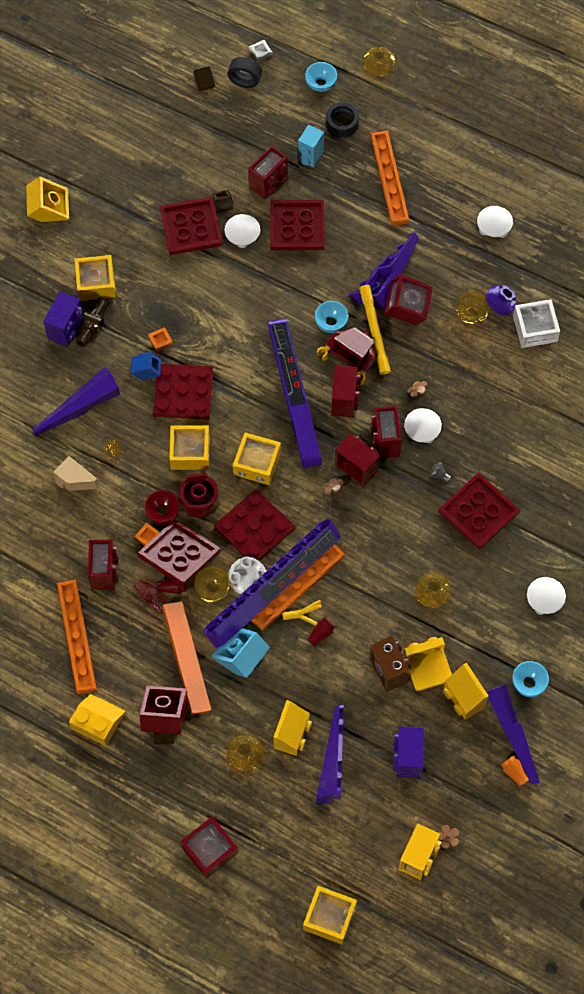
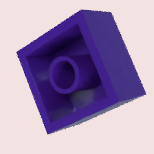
M59 292L43 321L49 340L68 347L70 341H74L76 330L80 326L83 316L80 299Z
M399 727L398 733H394L393 751H397V753H394L393 771H397V778H421L423 770L424 727Z

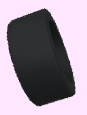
M237 57L231 61L227 76L231 82L240 87L253 88L259 84L262 68L256 61L250 58Z
M337 103L326 112V128L331 135L346 138L357 131L359 114L354 106L348 103ZM339 114H346L353 119V122L348 126H337L332 122V118Z

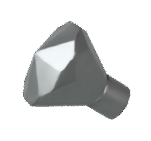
M441 462L432 467L429 477L439 478L445 482L451 478L446 473Z

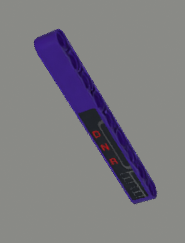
M282 318L268 321L269 334L302 467L306 469L321 466V454L287 319Z
M330 519L320 522L204 628L203 632L214 647H221L340 539L341 534Z

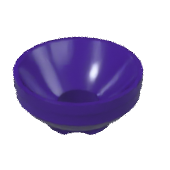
M494 285L486 292V301L496 313L507 316L514 312L515 305H517L515 293L508 286Z

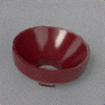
M158 490L150 494L146 499L145 512L154 523H170L179 514V500L170 491ZM160 507H167L169 510L164 516L157 513Z

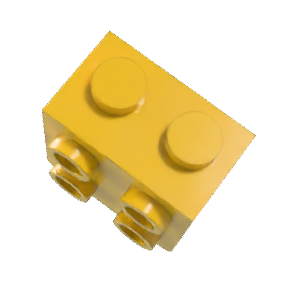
M432 637L424 643H412L407 648H404L403 657L407 658L410 663L411 669H409L416 691L442 685L452 675L444 653L445 643L442 637Z

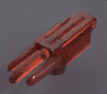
M139 580L135 583L134 588L138 595L147 604L151 605L157 613L162 614V605L157 599L162 604L167 603L159 596V592L148 582Z

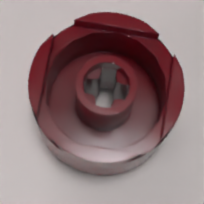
M196 473L188 476L180 486L181 506L188 516L203 518L216 511L219 496L217 484L213 479L205 474Z

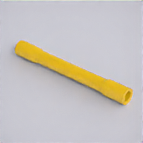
M363 285L359 289L365 306L372 339L374 340L376 360L380 375L390 373L391 370L373 304L374 300L370 285Z

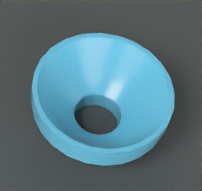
M317 62L310 65L305 74L307 85L315 91L323 92L330 90L337 81L336 69L326 62ZM324 79L326 84L318 85L316 81Z
M337 301L324 302L315 311L316 324L324 332L335 333L341 331L348 322L349 315L346 307ZM334 318L337 320V323L331 326L326 323V320Z
M533 661L519 664L512 676L515 690L525 697L541 695L546 690L549 682L546 669L541 664ZM532 678L535 681V686L532 688L526 687L523 683L524 679Z

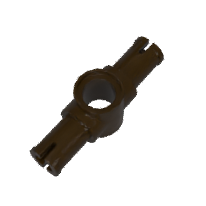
M99 297L94 308L90 312L86 311L83 314L80 323L81 332L76 339L78 346L86 347L91 335L101 331L104 324L103 313L109 304L106 298Z

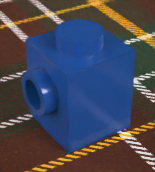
M151 352L141 353L132 357L131 374L143 381L160 376L161 359Z

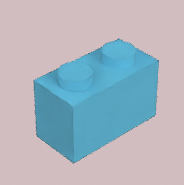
M308 125L298 140V161L314 168L324 152V132Z

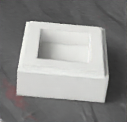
M265 40L249 46V51L257 63L272 56V51Z

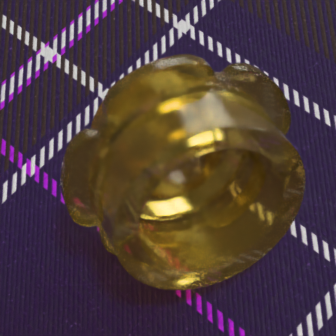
M116 439L107 440L105 448L108 455L116 457L117 454L121 453Z

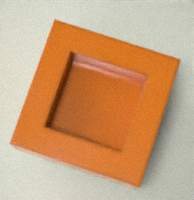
M165 327L148 334V338L156 353L173 345V341Z
M146 523L134 538L145 547L160 532Z

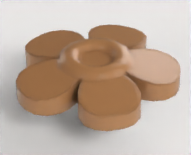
M417 381L413 383V386L407 392L412 398H415L426 392L428 384L426 381L421 383Z
M334 478L329 480V483H325L322 488L325 490V494L329 495L332 492L340 491L344 482L342 479L336 480Z
M443 825L441 828L442 832H438L440 833L439 841H442L441 847L447 849L450 844L453 847L457 846L459 840L455 837L459 835L458 829L453 828L450 831L448 825Z

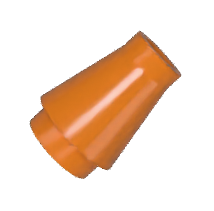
M514 755L501 764L503 771L519 787L529 780L519 758L516 759Z

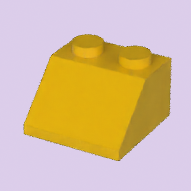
M40 176L26 186L28 217L40 222L66 221L69 219L68 188Z
M467 663L463 664L444 682L443 692L448 699H452L455 704V711L459 716L462 715L465 720L485 709L488 694Z
M90 694L78 705L69 724L72 730L107 747L126 711Z
M286 700L274 734V749L297 756L299 750L303 751L306 739H303L305 732L309 733L312 721H310V713Z

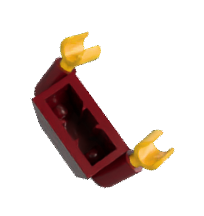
M357 328L335 332L325 343V347L318 348V356L321 353H325L322 356V360L326 361L329 358L328 351L330 350L331 353L350 366L358 367L357 370L361 369V371L357 372V374H361L363 378L361 385L365 383V373L369 372L375 360L374 340L372 339L371 332L368 330L361 332Z

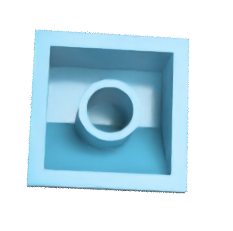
M242 628L223 646L218 647L211 657L234 674L247 678L254 671L259 661L265 657L270 647L257 632Z

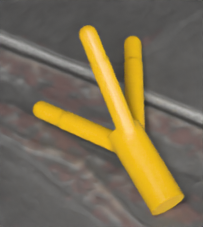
M318 600L301 610L283 612V620L300 618L316 626V621L303 614L321 608V601Z

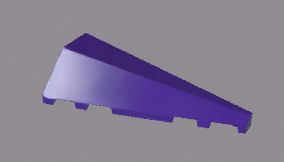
M415 232L409 234V238L404 245L399 244L397 246L398 251L395 254H389L371 272L372 275L367 282L362 281L359 284L360 287L370 285L375 309L386 306L390 281L402 274L419 239ZM360 289L349 294L352 300L363 304Z
M106 367L101 369L33 428L34 435L37 436L87 413V409L120 395L119 387L111 372Z
M503 684L487 690L488 702L517 758H519L532 785L539 783L540 781L522 725L517 721L506 685Z
M344 705L335 706L316 796V804H332V799H341Z

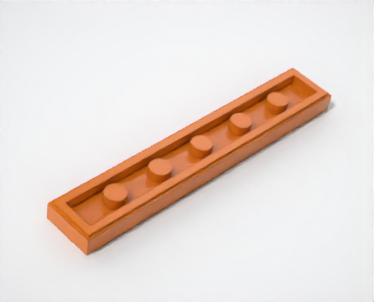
M388 131L371 133L370 137L391 226L409 224V216Z
M334 544L250 622L263 633L283 612L288 610L345 557V553Z
M75 579L57 583L77 694L97 691L77 581Z
M181 601L163 604L162 609L183 688H186L190 714L193 716L210 713L211 707L183 603Z

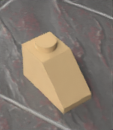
M70 456L53 472L56 484L61 488L65 487L69 491L97 489L99 487L97 478Z

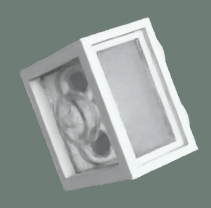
M551 299L515 305L513 318L521 348L558 342L560 329Z

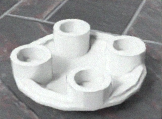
M499 206L484 208L477 218L479 232L482 235L504 238L512 228L513 218L505 208Z
M245 214L235 215L230 218L224 229L228 240L240 248H245L256 241L261 233L258 221L252 216Z
M424 408L416 409L409 413L405 419V434L408 438L417 442L432 443L441 432L442 423L435 412Z
M243 557L232 564L228 579L231 587L237 593L242 594L266 570L260 561L250 557Z
M548 577L538 578L528 587V603L537 614L555 613L564 606L565 590L560 582Z

